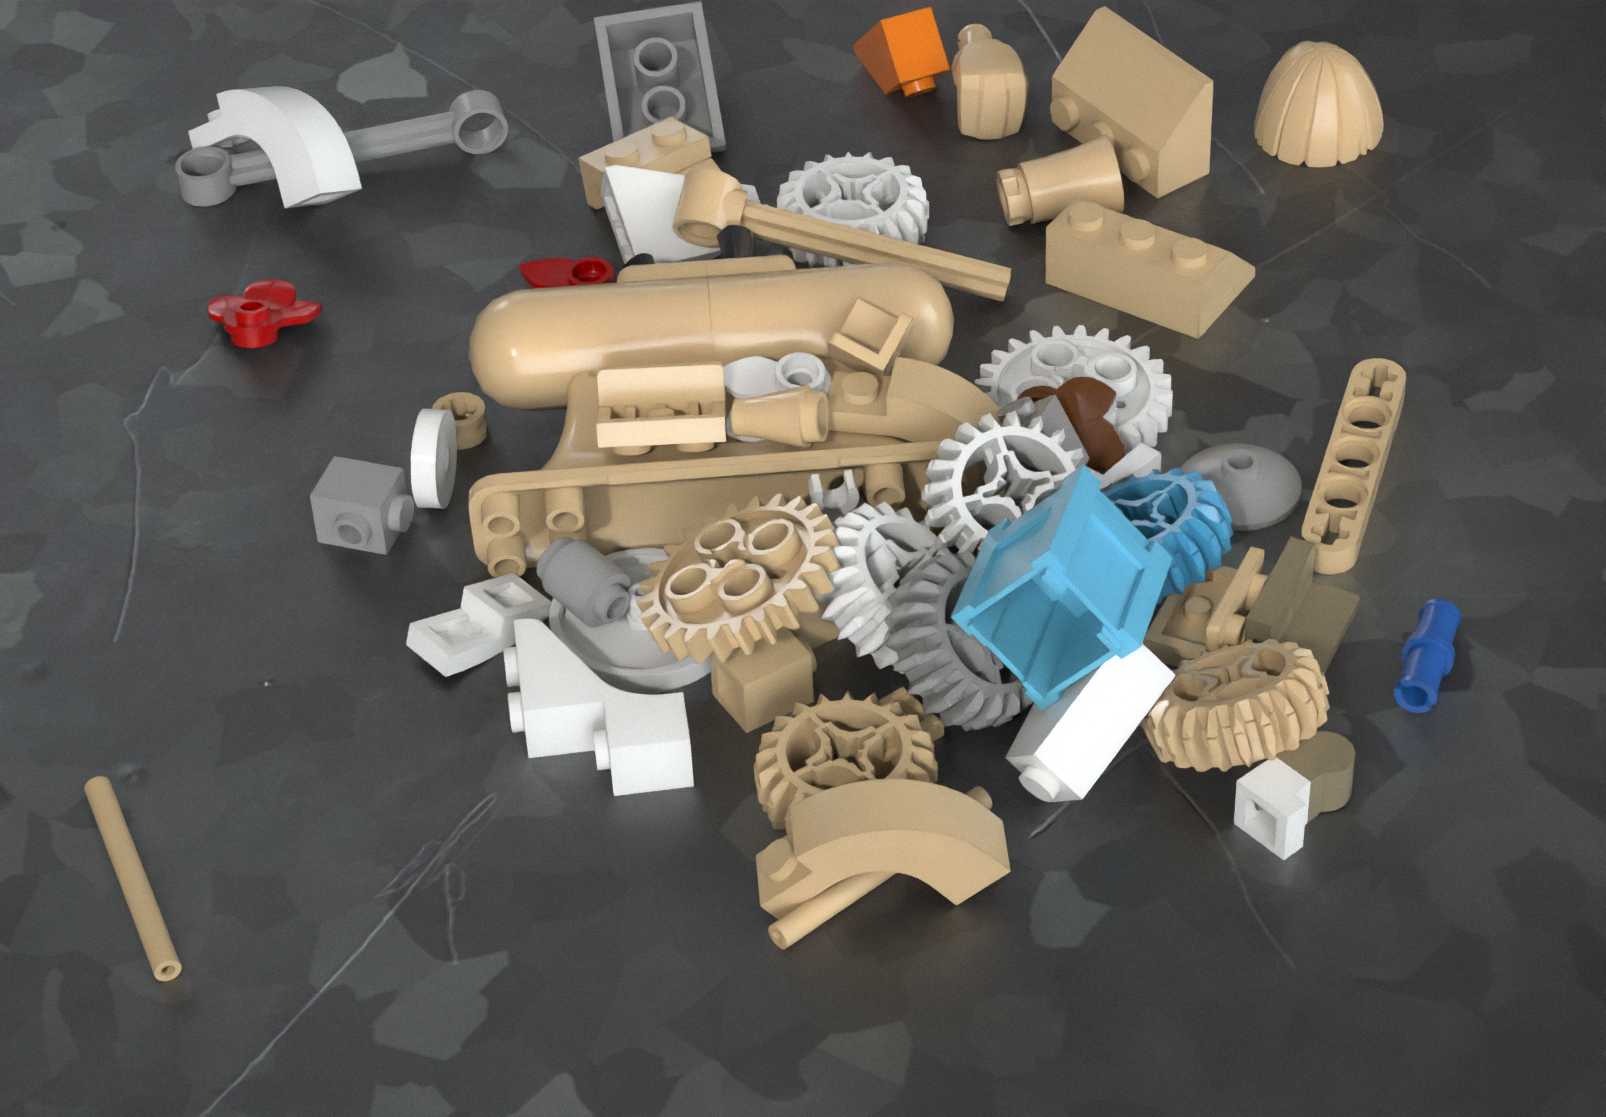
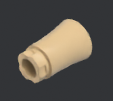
M1102 135L1062 152L1018 163L1017 168L997 171L996 182L999 200L1005 220L1009 226L1027 221L1031 224L1053 220L1075 197L1097 203L1102 207L1122 213L1124 210L1121 174L1113 146L1107 135Z

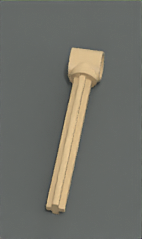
M695 168L688 171L685 175L672 228L673 232L687 243L706 248H719L717 235L728 225H740L750 229L755 239L857 265L899 262L922 268L940 281L943 287L1001 302L1005 299L1011 278V268L747 201L748 191L742 190L741 184L736 178L719 170Z

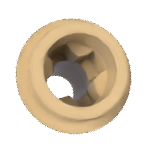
M804 385L750 398H735L731 410L733 433L735 436H750L808 449L812 442H824L827 438L829 429V404L824 391H812L809 385Z

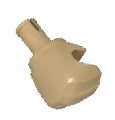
M976 23L967 25L958 34L960 42H957L960 50L954 56L951 66L953 80L957 86L959 130L964 135L985 140L1002 139L1003 137L1018 133L1025 118L1029 93V82L1024 66L1010 45L1004 44L997 39H992L991 32L987 27Z

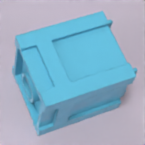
M1084 464L1066 476L1060 489L1013 522L1006 518L988 531L951 615V618L969 636L973 634L1022 681V685L1026 688L1024 693L1042 711L1060 700L1066 687L1115 655L1123 659L1142 646L1173 559L1156 540L1149 542L1101 492L1100 486L1102 483Z

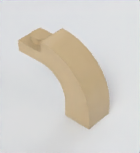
M902 357L895 358L891 376L884 375L882 377L867 372L834 371L827 396L829 404L828 431L893 436L911 442L936 441L947 438L956 440L955 433L963 423L967 422L977 429L981 417L989 412L996 421L999 420L997 417V413L1000 411L999 407L971 382L942 367ZM984 460L978 462L979 487L985 485L983 476L987 471ZM1000 491V497H1006L1005 492Z
M910 779L858 781L836 786L807 797L790 807L792 832L781 839L775 840L756 855L760 907L778 920L835 883L863 873L896 872L916 877L929 884L957 906L1011 872L1004 825L999 817L973 798L942 785Z

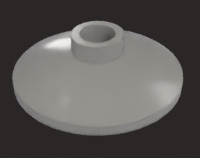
M1237 443L1217 445L1196 453L1181 467L1184 474L1199 472L1203 480H1212L1216 490L1220 491L1232 518L1230 524L1234 531L1257 530L1275 525L1291 515L1301 499L1302 481L1297 469L1285 457L1264 447Z

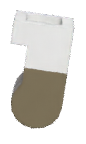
M1317 731V734L1311 739L1299 740V747L1296 750H1284L1277 753L1274 760L1268 759L1238 779L1236 782L1234 824L1282 860L1287 859L1303 847L1304 828L1308 822L1317 817L1320 812L1335 811L1345 806L1350 800L1356 754L1353 744L1346 737L1337 733Z

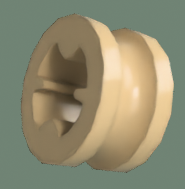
M456 392L439 398L433 404L432 409L450 410L452 412L456 427L457 450L472 448L480 444L487 437L486 408L484 401L479 396L467 392Z

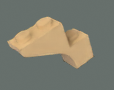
M815 599L820 608L817 612H800L796 616L800 625L798 629L794 630L782 626L776 630L777 642L775 644H769L764 638L755 641L751 655L746 656L741 647L733 648L728 659L720 663L714 651L710 654L713 696L746 733L774 721L775 716H785L793 712L796 702L804 705L814 702L813 673L817 670V662L812 649L839 637L840 629L834 621L821 619L826 610L824 603Z

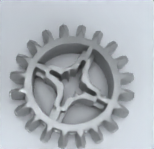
M969 550L963 553H948L944 556L937 555L909 571L906 577L900 580L901 586L888 597L893 609L883 619L886 625L895 633L885 644V646L897 652L899 663L893 671L904 672L910 682L906 695L920 694L923 698L924 714L940 713L945 727L961 725L965 731L972 729L980 730L989 726H1000L1012 720L1013 716L1025 711L1028 705L1033 703L1024 693L1026 688L1022 685V681L987 646H984L973 634L969 636L951 618L976 560Z

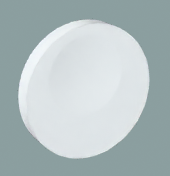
M629 549L605 555L607 559L625 572L632 582V586L628 589L631 596L630 604L626 612L611 624H604L594 628L588 627L557 600L552 599L549 611L550 630L601 680L614 688L637 694H655L681 688L711 672L710 655L703 663L697 664L691 653L681 661L676 660L671 650L663 653L656 641L652 640L639 617L642 612L636 600L644 596L639 584L646 579L654 577L648 568L650 563L668 559L663 549Z

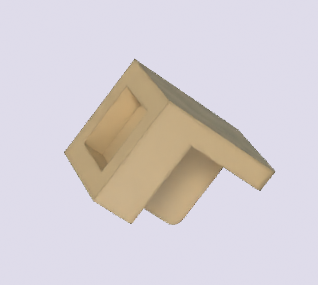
M857 298L839 333L833 332L828 341V357L857 372H867L882 377L884 375L888 376L893 368L895 358L899 357L912 333L913 317L901 312L897 319Z

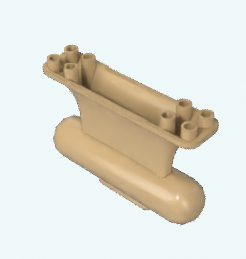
M767 255L631 265L619 272L617 283L522 289L492 300L477 315L469 342L468 356L470 364L482 391L501 406L525 412L567 409L559 444L552 457L542 468L536 471L487 475L476 481L470 488L468 510L474 550L478 559L488 566V572L494 578L510 573H515L520 577L524 574L526 568L537 567L541 555L550 544L565 536L571 537L574 540H585L604 556L629 549H663L666 544L681 545L686 540L682 530L684 528H692L698 531L705 527L704 515L708 513L719 519L725 516L726 509L730 503L734 502L740 511L747 508L754 496H759L763 505L766 506L777 494H782L787 504L797 496H801L806 506L811 505L808 490V479L811 474H819L823 489L833 490L839 488L844 483L843 474L845 470H852L854 472L859 499H864V503L871 507H876L885 501L892 507L894 512L907 507L914 521L918 523L925 520L928 510L934 507L923 502L921 498L925 485L932 483L926 477L925 472L931 460L940 459L937 449L943 440L905 443L893 436L828 431L824 442H812L810 448L805 449L769 440L757 442L741 441L726 434V442H714V448L702 452H682L676 449V444L651 445V450L644 454L618 455L613 453V447L598 448L596 426L599 410L597 373L599 368L607 366L720 361L723 366H726L737 360L752 356H762L778 362L788 354L803 352L812 354L822 361L830 374L832 382L834 371L857 372L828 357V341L833 332L839 333L857 298L897 319L901 312L913 317L912 333L899 357L915 359L937 366L946 357L953 336L954 326L951 304L940 281L922 268L899 262L796 269L795 263L788 256ZM725 390L727 418L736 397ZM978 462L968 467L962 473L961 488L963 497L973 495L977 487H979ZM930 527V531L937 537L944 529V527Z

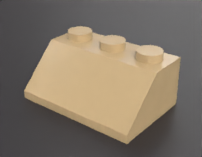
M1103 6L1094 12L1052 75V102L1050 105L1052 122L1082 144L1102 135H1107L1113 146L1120 172L1158 199L1209 174L1214 81L1112 10Z
M1077 197L1046 227V284L1197 339L1205 333L1255 277V267L1230 251Z

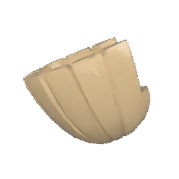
M1302 41L1289 48L1283 54L1264 85L1254 120L1255 139H1257V144L1262 146L1265 152L1272 157L1277 154L1278 160L1289 164L1300 165L1305 161L1308 167L1335 166L1338 160L1341 164L1356 160L1359 154L1366 155L1367 149L1372 151L1378 145L1382 138L1384 127L1381 103L1369 75L1352 54L1329 42Z

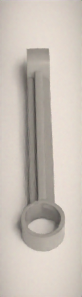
M472 90L458 96L451 104L449 112L344 132L343 134L351 149L354 161L357 163L456 143L462 150L471 154H486L497 149L505 141L508 134V124L502 104L494 94L484 90ZM488 113L496 117L493 123L483 130L467 131L461 128L462 123L474 114ZM198 147L181 155L175 164L183 200L188 204L200 207L213 206L226 201L234 194L237 186L277 179L272 163L263 149L229 155L225 150L218 147Z

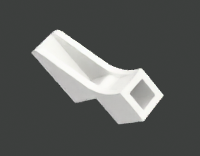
M533 618L513 620L516 647L503 648L507 686H520L521 692L508 693L512 733L525 731L528 758L595 750L597 770H611L614 796L694 787L690 735L683 692L649 695L631 693L614 688L601 680L543 622Z

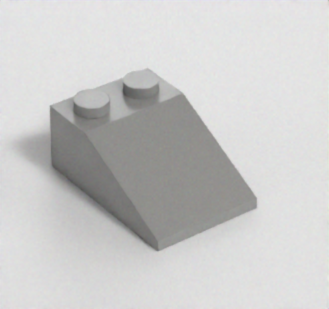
M702 1L594 17L613 142L664 119L673 117L707 135L711 153L727 150Z

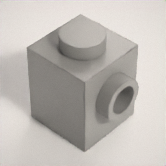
M334 456L310 494L319 543L387 555L399 533L408 530L413 518L414 501L411 495H407L404 470L399 467Z

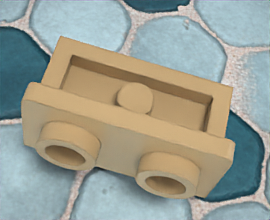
M669 117L578 158L587 204L594 209L604 207L600 189L605 167L620 165L674 174L712 157L707 135L673 117Z
M720 361L607 366L599 368L597 373L599 410L596 422L598 448L613 447V453L618 455H639L649 452L651 445L676 444V449L682 452H702L714 448V442H726L727 418L724 366Z
M1251 546L1239 569L1222 565L1216 570L1206 571L1205 582L1192 583L1184 588V595L1177 593L1168 595L1147 631L1143 645L1162 663L1177 667L1181 660H1193L1199 657L1201 651L1212 652L1221 649L1224 644L1228 646L1243 644L1245 641L1246 617L1269 577L1263 574L1264 550Z

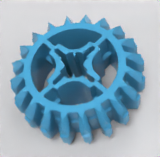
M1173 468L1166 474H1161L1158 469H1153L1147 476L1136 478L1131 474L1129 480L1119 485L1110 483L1109 490L1103 493L1149 542L1156 540L1173 557L1157 601L1159 605L1164 597L1174 593L1184 595V588L1190 584L1205 582V572L1216 570L1222 566L1221 556L1226 555L1232 549L1230 537L1234 533L1230 524L1232 518L1220 491L1216 490L1212 480H1203L1199 472L1184 474L1180 468Z

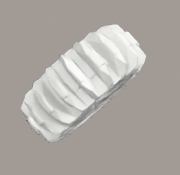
M847 152L846 156L841 158L825 155L824 161L821 163L807 161L803 171L796 170L790 172L788 182L780 185V192L777 197L778 209L918 245L925 240L927 219H929V201L926 200V191L922 187L921 178L911 175L909 166H895L892 157L876 160L871 152L863 157H852ZM783 246L784 250L792 252L795 262L802 263L808 261L810 268L857 265Z
M1016 411L1006 415L1002 427H1000L990 412L981 417L977 429L967 422L960 425L955 433L956 441L947 438L939 445L937 454L940 459L931 460L925 472L926 477L932 483L926 484L921 493L922 501L934 506L928 510L925 516L926 526L944 527L935 541L937 549L955 545L959 549L958 553L969 550L977 558L988 533L981 525L986 524L995 527L1006 518L1013 522L1059 490L1064 478L1075 471V467L1083 457L1082 448H1075L1065 452L1060 447L1065 439L1064 429L1053 432L1049 438L1040 433L1043 428L1041 416L1033 418L1028 428L1020 426V419ZM984 460L987 471L983 476L985 485L977 487L973 495L963 497L961 488L962 473L974 463ZM1019 461L1031 466L1037 472L1025 469ZM1000 491H1004L1006 497L1001 498L999 495ZM1019 499V506H1015L1013 500Z
M885 501L876 507H871L864 503L859 508L852 509L844 517L840 516L832 523L835 529L833 533L840 546H835L831 550L841 568L832 571L831 574H826L834 588L832 593L815 595L814 599L824 603L826 606L821 619L834 621L840 629L838 640L848 638L855 644L857 658L871 654L879 669L888 665H893L895 668L899 663L897 652L885 646L892 635L895 634L883 620L893 609L888 597L901 586L900 580L905 578L909 571L937 555L944 556L951 552L948 548L937 549L935 542L937 536L930 531V526H926L925 520L918 523L914 521L907 507L894 512L892 507Z

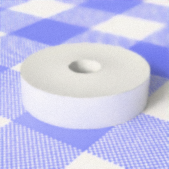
M422 409L416 420L412 440V493L417 507L445 509L452 496L456 473L457 438L455 421L450 410Z

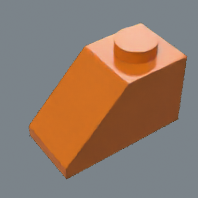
M931 7L880 20L853 44L857 58L885 95L903 90L905 98L925 94L936 89L935 81L950 70Z

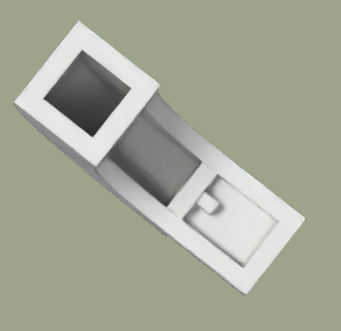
M274 86L236 89L218 93L216 95L220 109L207 114L209 122L188 131L193 149L213 146L227 150L236 149L252 141L259 144L269 157L274 168L284 208L327 204L362 189L353 154L342 130L331 114L317 100L300 90Z

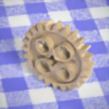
M777 494L766 506L763 505L759 496H754L747 508L740 511L733 502L728 505L725 516L716 519L710 513L704 515L705 527L700 530L684 528L682 533L686 540L681 545L666 544L663 547L668 559L649 564L648 568L654 577L640 582L639 586L644 596L637 599L636 603L642 612L639 617L652 640L656 641L663 653L671 650L678 661H681L691 653L695 662L701 664L714 651L721 663L725 662L733 648L741 647L744 654L748 656L751 655L754 649L755 641L764 638L766 642L773 645L777 642L776 630L782 626L796 630L800 627L796 618L800 612H817L820 609L814 596L832 593L834 590L826 574H831L832 571L841 568L831 548L840 546L833 533L835 529L827 514L823 515L816 503L806 506L801 496H797L787 504L782 494Z

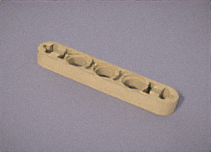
M1384 358L1363 360L1356 364L1351 372L1302 525L1301 540L1315 543L1314 572L1326 575L1344 573L1351 569L1357 561L1404 404L1406 372L1402 366L1394 361ZM1374 387L1381 388L1379 398L1369 396ZM1371 421L1379 424L1380 427L1364 429L1356 427L1352 423ZM1354 459L1364 461L1369 465L1362 468H1350L1339 462ZM1347 499L1355 502L1357 505L1350 508H1337L1329 505L1327 501ZM1328 531L1338 533V539L1334 541L1333 545L1325 544Z

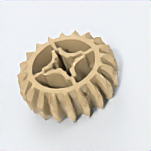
M1248 639L1241 645L1228 646L1224 644L1221 649L1212 652L1201 651L1200 656L1193 660H1181L1177 664V669L1171 670L1176 676L1145 716L1150 735L1153 737L1155 746L1160 750L1163 760L1174 762L1178 768L1186 769L1193 766L1198 772H1205L1212 767H1219L1221 771L1226 772L1232 766L1245 764L1250 768L1253 762L1262 759L1274 760L1277 753L1284 750H1296L1299 747V740H1307L1315 736L1317 728L1328 720L1326 711L1330 708L1327 699L1329 689L1325 674L1321 672L1318 661L1314 659L1310 649L1301 648L1297 643L1289 641L1279 644L1275 639H1268L1262 643H1254Z
M847 690L842 700L829 701L820 693L815 706L808 707L796 702L792 717L775 716L772 732L762 734L759 753L756 754V762L754 763V777L758 802L762 806V811L767 812L773 829H786V833L789 834L792 832L790 807L807 797L836 786L873 779H910L935 784L938 781V764L935 760L934 744L930 739V733L923 731L918 715H905L899 701L882 707L875 692L864 701L854 700Z

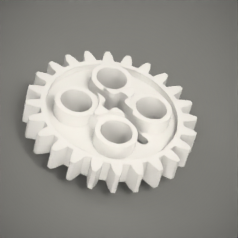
M1078 325L1073 335H1065L1059 326H1053L1052 337L1047 338L1032 330L1030 331V343L1028 344L1011 338L1008 340V353L993 350L991 352L992 364H981L980 379L975 380V386L983 391L1000 410L1015 401L1022 392L1034 386H1051L1057 389L1074 377H1093L1103 381L1117 393L1113 405L1103 417L1112 423L1121 435L1125 455L1140 443L1155 447L1157 445V432H1167L1168 417L1172 416L1173 391L1171 390V375L1163 374V360H1149L1150 348L1148 346L1131 350V337L1128 335L1119 338L1115 342L1110 341L1109 330L1106 328L1100 330L1095 337L1087 336L1084 325Z

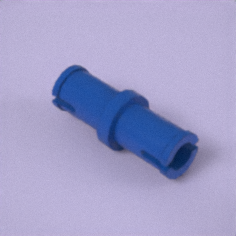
M1430 599L1425 602V608L1421 606L1415 631L1407 637L1401 650V661L1404 666L1399 682L1394 689V698L1397 704L1409 712L1424 713L1431 710V704L1435 706L1442 677L1450 672L1454 664L1455 649L1452 644L1457 628L1461 623V613L1456 605L1446 599Z

